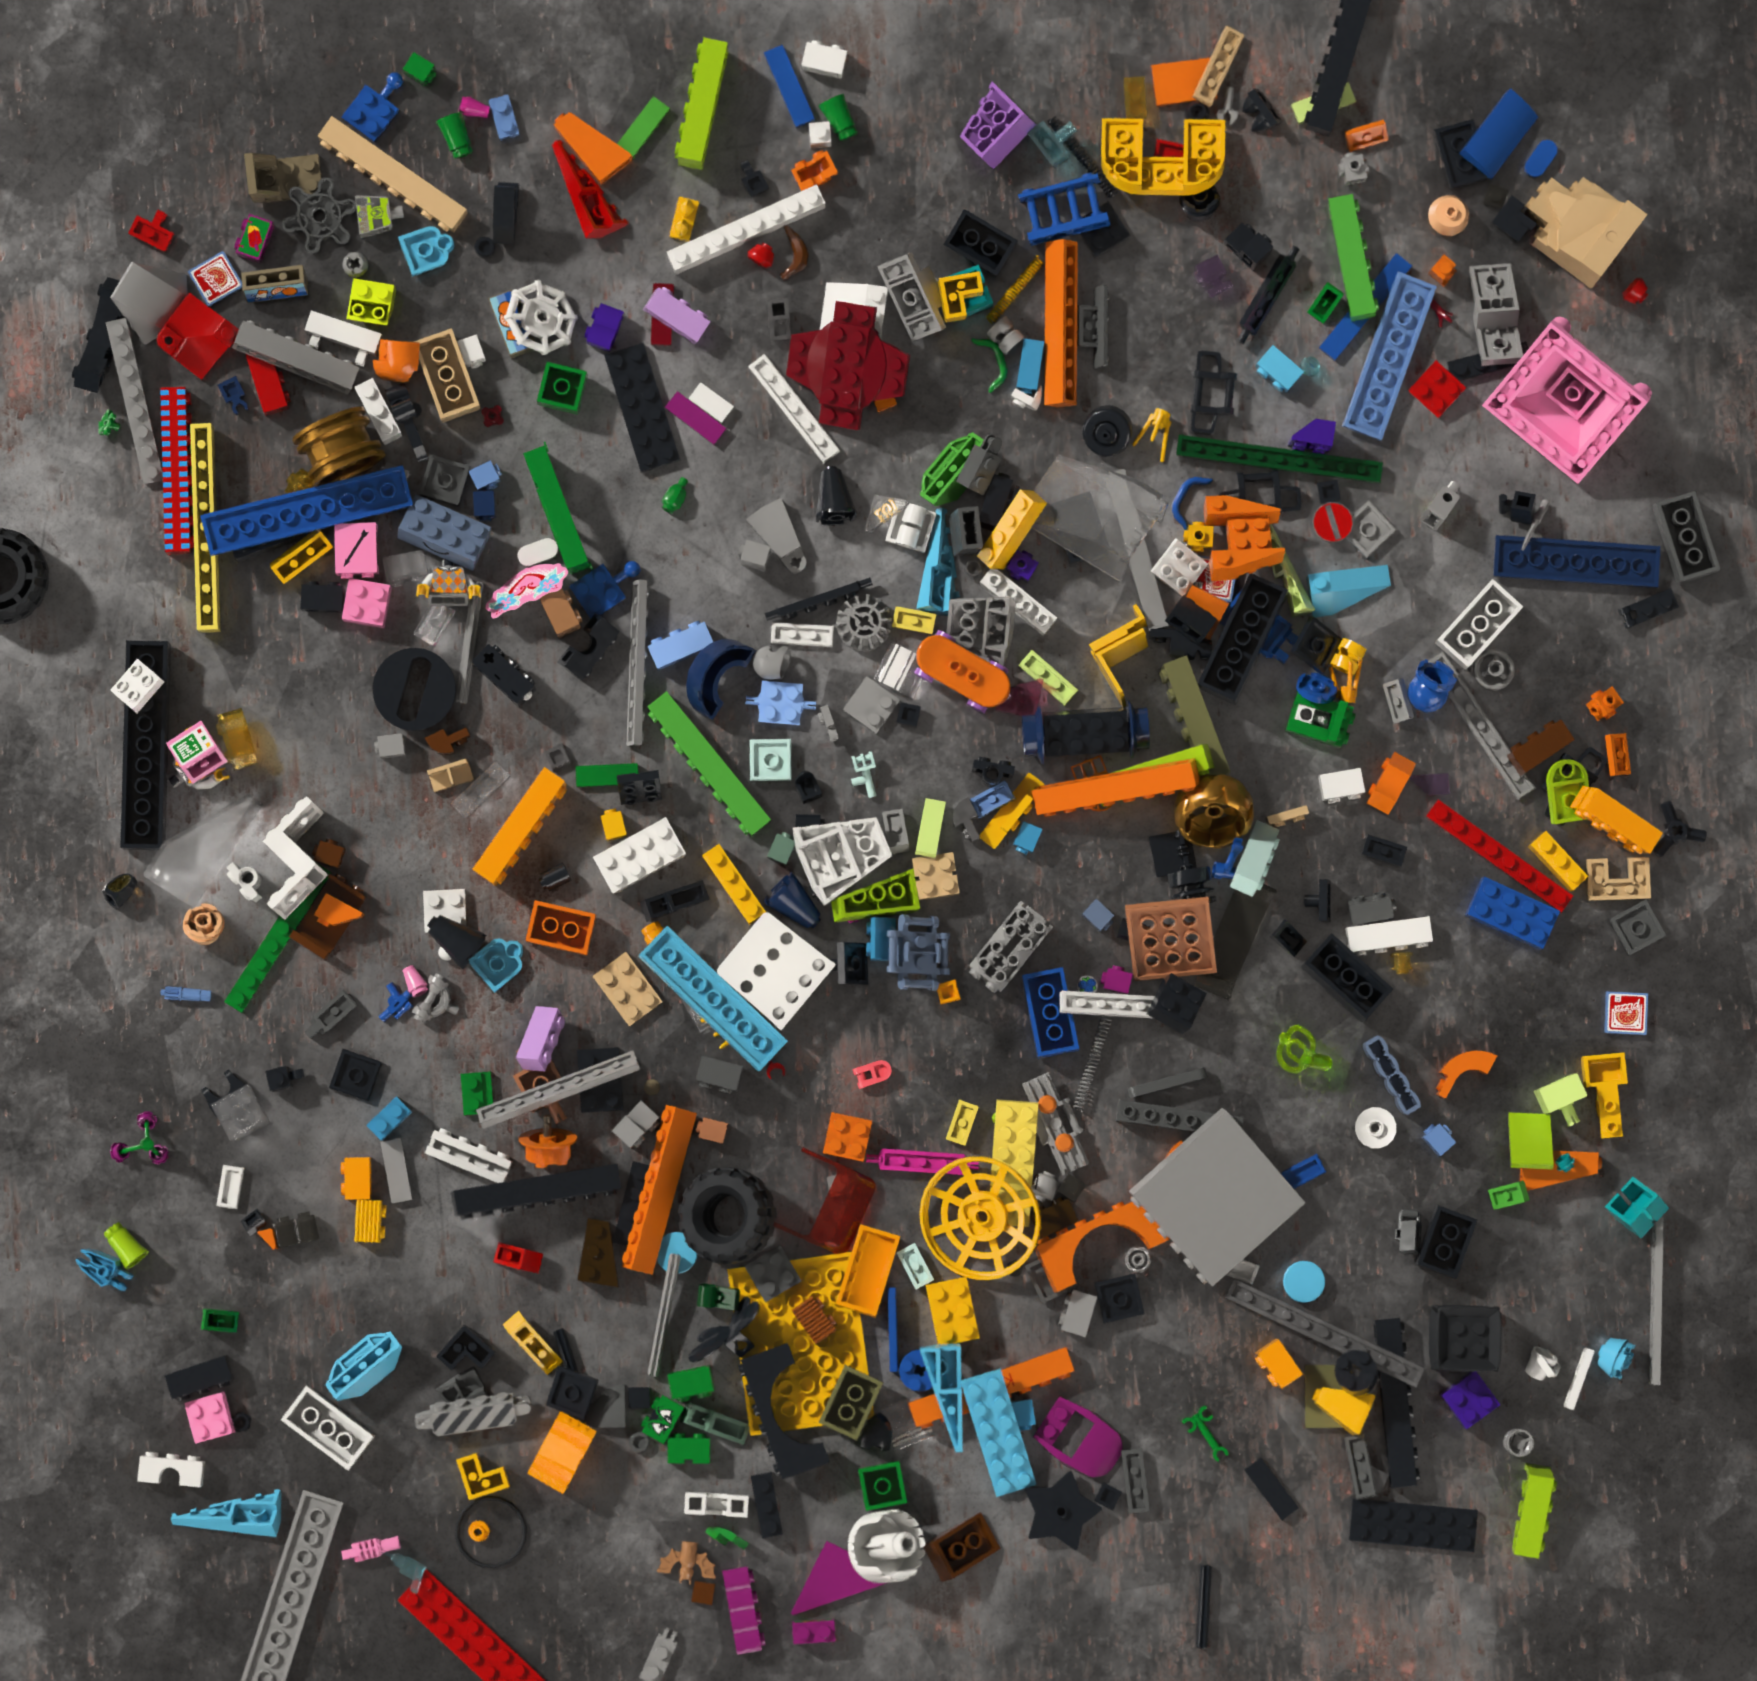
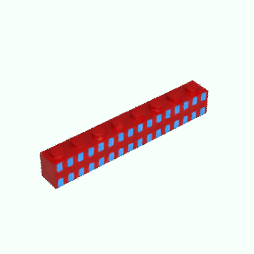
M186 387L160 388L165 553L167 555L192 554V548H194L192 528H194L193 515H191L193 495H191L190 487H192V474H190L192 463L191 454H189V446H191L189 425L192 424V413H188V405L192 404L191 392H188Z

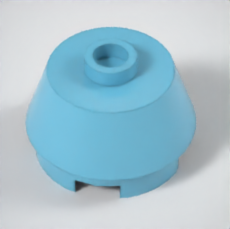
M1609 1338L1606 1344H1603L1599 1350L1598 1366L1611 1378L1621 1379L1623 1377V1374H1621L1622 1370L1628 1369L1634 1356L1631 1350L1636 1345L1630 1343L1627 1339Z

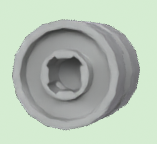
M1007 316L999 320L987 332V335L993 342L999 343L998 347L1005 355L1011 353L1026 338L1019 329H1013L1014 324Z
M1516 1428L1509 1430L1505 1434L1503 1446L1511 1455L1522 1457L1532 1451L1534 1441L1529 1432Z

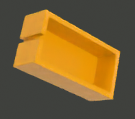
M1582 786L1570 808L1575 810L1574 814L1583 820H1590L1592 827L1599 831H1606L1608 838L1615 842L1619 840L1624 844L1623 848L1631 853L1635 851L1638 854H1650L1663 832L1598 788Z

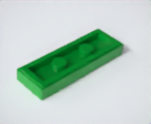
M638 763L576 766V787L617 786V775L638 774Z

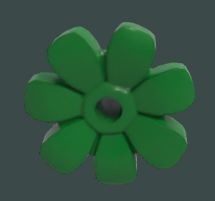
M106 410L102 416V421H99L98 433L100 435L108 436L111 433V429L119 430L120 423L114 422L116 414L113 411Z

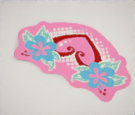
M559 563L528 567L517 573L500 589L496 590L493 593V597L487 602L485 609L491 612L493 619L506 611L519 608L528 601H536L550 592L559 591L562 588L563 580L568 574L567 568L561 567Z

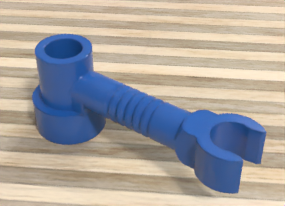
M1234 838L1226 863L1214 862L1212 878L1233 879L1236 871L1233 865L1244 847L1241 845L1243 842L1242 838Z

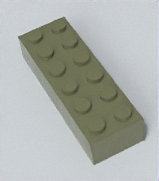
M1187 655L1163 664L1159 676L1162 683L1167 684L1169 689L1166 694L1170 704L1174 703L1175 705L1174 715L1177 723L1181 722L1183 726L1181 734L1184 741L1189 742L1191 748L1208 744L1215 768L1209 769L1208 775H1229L1231 772Z

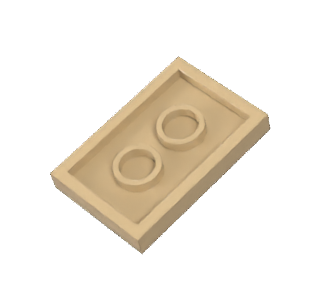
M627 952L593 975L595 981L629 1027L663 1003Z

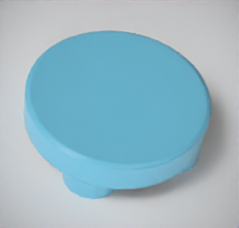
M682 1232L669 1233L662 1239L657 1261L665 1271H667L669 1256L672 1253L681 1256L678 1274L691 1269L697 1260L696 1252L688 1247Z
M1298 1261L1290 1265L1285 1271L1283 1287L1291 1299L1307 1303L1314 1301L1322 1294L1325 1287V1277L1320 1267L1309 1261Z

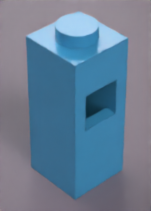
M1024 338L1016 389L1027 395H1032V393L1037 392L1044 341Z

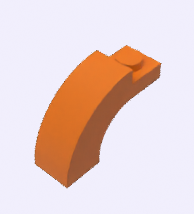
M1469 1051L1453 1057L1439 1071L1446 1078H1441L1437 1084L1436 1090L1438 1092L1436 1095L1446 1099L1458 1076L1465 1071L1475 1070L1485 1075L1488 1074L1497 1055L1486 1051Z

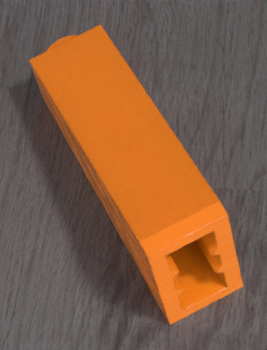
M568 112L566 115L562 113L555 119L554 129L600 185L633 160L632 155L571 112Z
M1553 1150V1169L1520 1168V1181L1524 1180L1526 1189L1529 1191L1598 1174V1169L1601 1170L1602 1157H1599V1152ZM1569 1153L1571 1157L1575 1158L1574 1167L1567 1172L1557 1170L1558 1167L1555 1161L1560 1156Z

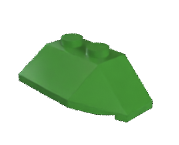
M972 432L968 436L950 442L923 474L920 496L934 506L958 500L967 487L956 482L974 444L981 447L984 439Z

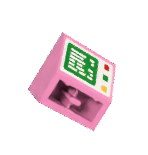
M202 721L166 743L192 784L228 762L223 750Z

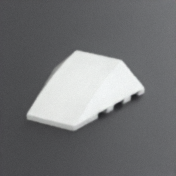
M877 817L792 828L796 852L812 890L824 905L892 856Z

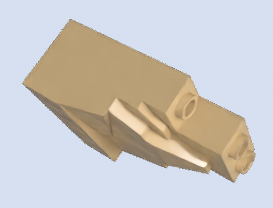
M1584 177L1579 182L1575 180L1569 189L1553 178L1548 183L1543 181L1537 189L1539 195L1536 199L1532 196L1525 205L1528 208L1525 215L1540 226L1533 236L1536 240L1532 245L1591 289L1648 215L1629 200L1625 203L1619 202L1595 183L1592 184Z

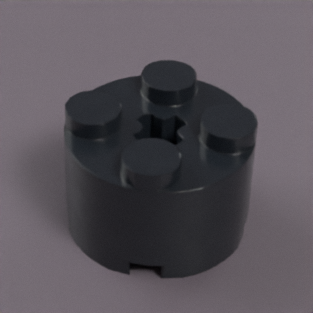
M1350 1350L1342 1354L1336 1361L1335 1377L1341 1389L1354 1396L1365 1395L1373 1389L1378 1380V1369L1375 1361L1367 1352ZM1355 1369H1358V1371H1361V1372H1359V1376H1358V1377H1355V1375L1352 1374V1373H1354V1370H1355Z

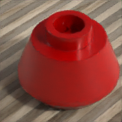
M764 242L761 245L756 244L747 252L748 258L759 266L768 269L773 264V248Z
M1637 277L1623 292V300L1633 304L1637 301L1641 304L1649 294L1646 292L1648 287L1643 278Z

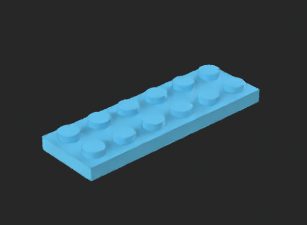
M1001 1368L961 1380L962 1389L996 1497L1037 1485Z

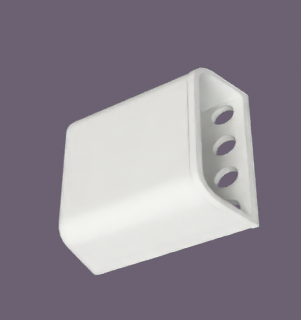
M766 912L762 914L717 969V973L771 1021L775 1027L782 1030L836 964L773 915ZM825 964L824 969L822 971H818ZM810 980H812L810 986L805 987ZM798 995V1000L795 1003H792V1001ZM785 1012L784 1017L782 1019H779L782 1013Z

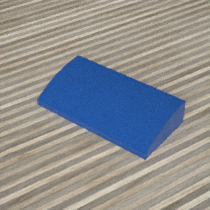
M1510 88L1505 92L1459 154L1492 179L1537 120L1538 116Z

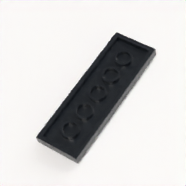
M644 343L605 354L604 357L641 473L680 461Z
M1352 1498L1348 1540L1474 1552L1478 1510L1367 1499L1357 1500Z

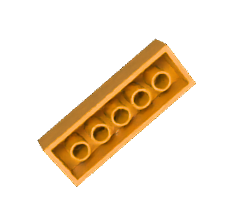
M544 767L472 870L494 886L497 883L501 885L508 875L506 871L509 866L513 868L520 858L518 854L521 849L525 851L531 843L530 837L533 832L537 834L543 826L542 819L545 815L549 817L555 809L554 802L557 798L561 800L567 792L566 782Z

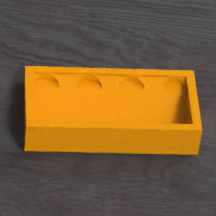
M860 1224L836 1305L876 1318L900 1242V1236Z

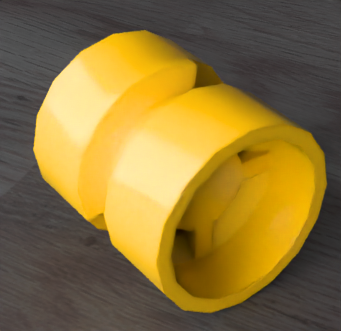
M1343 638L1338 647L1339 653L1334 655L1330 665L1348 674V665L1352 661V676H1354L1359 667L1357 662L1362 660L1367 649L1354 641Z

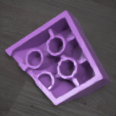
M991 82L989 93L986 98L983 97L979 103L981 106L976 115L971 116L960 137L994 169L1036 124L994 82Z

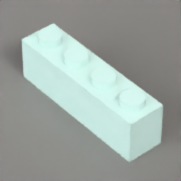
M1256 820L1230 884L1231 888L1252 897L1256 889L1261 890L1265 881L1262 876L1266 877L1270 868L1267 863H1271L1275 854L1272 849L1276 850L1280 841L1277 838L1279 829Z

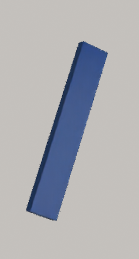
M1397 253L1374 280L1375 290L1372 291L1373 298H1377L1379 306L1390 294L1397 272L1406 274L1412 267L1410 263ZM1348 311L1319 349L1335 361L1370 318L1351 322Z

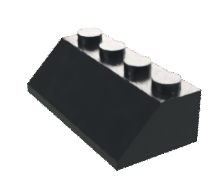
M1333 933L1300 966L1361 1022H1364L1393 990L1386 981Z

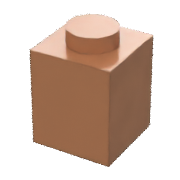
M704 1117L703 1121H698L696 1133H699V1138L723 1144L728 1123Z

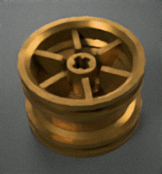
M353 407L329 415L304 428L293 437L294 445H299L297 452L300 455L307 454L313 468L309 470L308 475L310 479H314L312 482L314 487L356 476L376 465L386 456L384 450L380 449V441H371L365 427L370 423L368 416H364L366 413L364 407Z

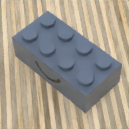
M415 494L412 500L413 506L408 508L398 528L397 538L473 571L490 538L491 527Z

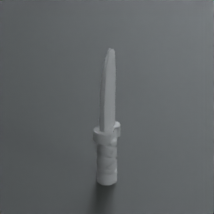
M1548 500L1542 501L1536 515L1533 516V524L1525 537L1522 550L1526 548L1537 525L1541 524L1542 518L1550 505Z

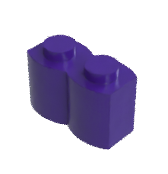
M600 303L599 308L595 307L591 317L594 319L591 327H587L584 335L587 338V344L610 352L625 315L624 311Z

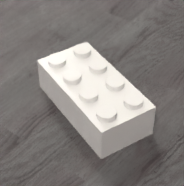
M1492 579L1436 640L1435 644L1466 670L1523 606Z
M665 817L593 858L613 895L683 858L686 856V853Z
M309 1385L304 1388L281 1419L347 1470L352 1468L376 1436Z

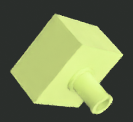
M1577 1073L1568 1075L1534 1091L1544 1114L1559 1109L1562 1111L1568 1127L1580 1122L1572 1104L1586 1097L1587 1093Z

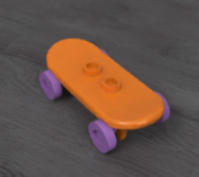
M938 630L935 635L924 639L916 652L917 664L920 667L916 668L914 672L916 676L929 683H932L934 679L967 697L969 699L967 705L983 714L988 709L987 707L999 706L1008 698L1011 684L1007 676L1009 671L1007 668L992 660L989 663L956 644L955 638L941 630Z

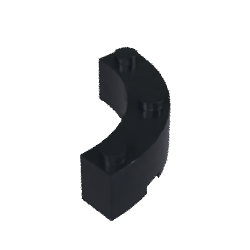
M107 277L105 282L99 285L97 295L100 298L92 329L89 328L86 340H88L83 356L78 366L73 368L72 378H75L73 387L98 393L105 379V367L110 366L113 358L106 322L122 319L120 318L122 313L111 299V295L120 280Z

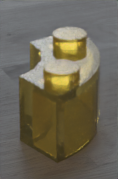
M242 708L219 714V723L216 724L219 736L223 735L227 749L224 752L228 761L227 764L231 763L234 771L258 764L256 751Z

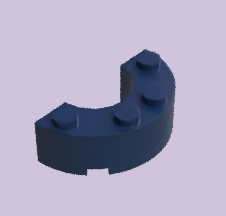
M733 639L717 640L702 649L688 670L686 683L688 700L694 710L713 721L723 705L718 695V683L721 676L733 666L746 668L757 650Z

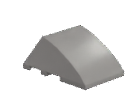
M135 262L130 263L112 293L111 299L122 315L127 318L131 328L136 331L142 344L146 345L157 338L164 324L187 296V274Z
M1011 596L950 599L947 634L955 638L956 642L967 648L972 647L981 652L983 657H990L999 662L1000 665L1005 666L1013 639L1016 603Z

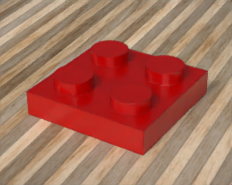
M1435 360L1408 391L1439 418L1467 387Z

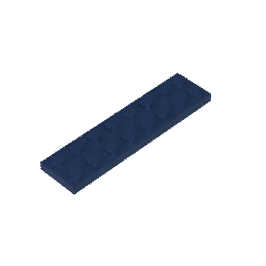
M1495 536L1493 577L1649 588L1659 587L1661 546L1531 537L1526 548L1522 550L1525 537Z

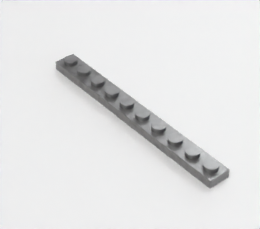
M1237 1279L1233 1280L1225 1297L1342 1353L1350 1350L1365 1351L1373 1358L1378 1370L1414 1387H1417L1425 1370L1424 1367Z

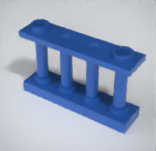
M1086 173L1082 175V178L1036 190L1033 188L1025 189L1021 194H1018L1021 204L1027 202L1033 227L1031 232L1027 233L1031 246L1111 225L1107 212L1103 213L1100 210L1094 185L1101 183L1098 173ZM1087 187L1093 212L1090 217L1086 218L1080 215L1075 189ZM1067 192L1073 217L1071 222L1067 223L1061 222L1055 199L1056 194ZM1047 197L1053 224L1051 227L1043 229L1040 225L1035 200Z

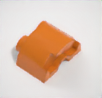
M820 150L812 155L814 159L806 162V160H802L794 165L795 168L791 171L801 191L814 185L819 187L830 181L832 176L838 174L827 151Z

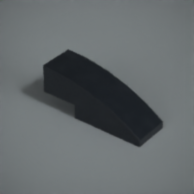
M701 880L644 899L640 902L646 922L710 899L705 884Z

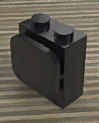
M1000 472L998 475L994 474L979 516L981 528L993 532L1019 492L1020 486L1017 485L1015 490L1012 491L1013 480L1010 479L1009 475Z

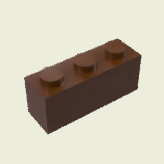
M1561 719L1556 723L1552 720L1544 725L1543 728L1545 730L1540 734L1535 731L1526 737L1528 742L1522 745L1519 742L1510 748L1512 752L1507 757L1520 776L1575 740Z

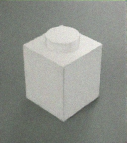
M830 122L809 123L811 149L831 147Z
M477 334L457 341L466 368L471 367L473 369L483 365L482 362L486 361Z

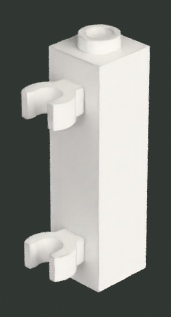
M314 311L310 312L304 329L307 334L312 335L309 344L315 346L317 350L321 338L358 350L355 363L362 367L366 363L368 354L377 357L380 339H383L381 333Z

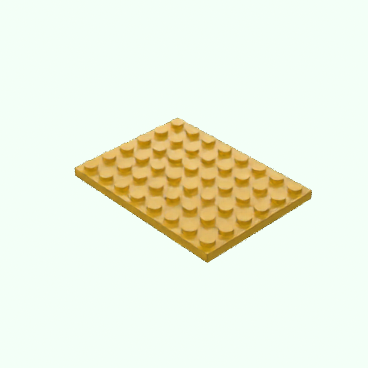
M852 1252L790 1260L801 1282L767 1302L764 1301L745 1267L727 1269L730 1287L740 1289L739 1302L747 1296L750 1298V1303L754 1301L759 1303V1309L755 1318L745 1328L740 1330L754 1343L755 1347L741 1357L740 1360L788 1343L795 1361L794 1364L786 1367L778 1375L771 1391L772 1412L777 1424L783 1431L824 1426L819 1423V1420L844 1365L869 1375L861 1315L858 1312L836 1305ZM811 1296L814 1299L818 1297L825 1306L822 1309L825 1315L828 1316L830 1314L837 1323L834 1326L836 1331L817 1345H815L792 1312L794 1308ZM737 1340L738 1349H744L747 1345L746 1342ZM744 1376L742 1379L750 1436L761 1435L759 1425L762 1424L760 1416H755L752 1408L755 1401L753 1396H748L745 1388L748 1381L746 1376ZM873 1406L867 1419H871L874 1416Z

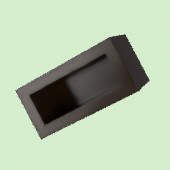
M1062 1196L1051 1201L1052 1206L1046 1209L1044 1205L1039 1207L1041 1216L1040 1239L1079 1222L1069 1198L1064 1200ZM1032 1210L1034 1214H1033V1215H1030V1218H1031V1220H1032V1222H1033V1224H1034V1227H1035V1225H1036L1035 1210Z

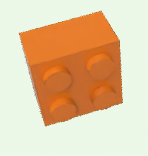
M831 1112L823 1154L864 1162L872 1121Z

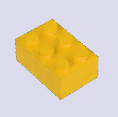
M967 1276L925 1285L937 1344H955L980 1338Z

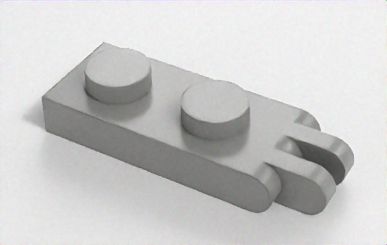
M668 1627L665 1628L663 1634H658L639 1678L645 1681H661L678 1641L674 1640L677 1631H673L671 1638L667 1637L670 1630Z

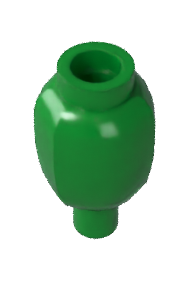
M681 477L678 484L670 486L664 494L662 509L667 513L673 514L674 511L682 506L686 498L685 486L688 483L686 478Z

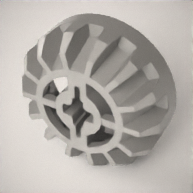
M869 594L855 595L853 598L846 600L838 611L836 628L839 637L848 647L857 651H871L880 647L888 639L892 628V617L889 608L881 599ZM861 607L870 608L868 613H858L855 610ZM873 611L878 616V626L873 623V617L871 616ZM865 618H867L869 625H864L863 627H861V622L859 619L864 620ZM850 619L855 621L857 629L855 632L850 626ZM871 632L872 634L863 636L859 635L858 633Z

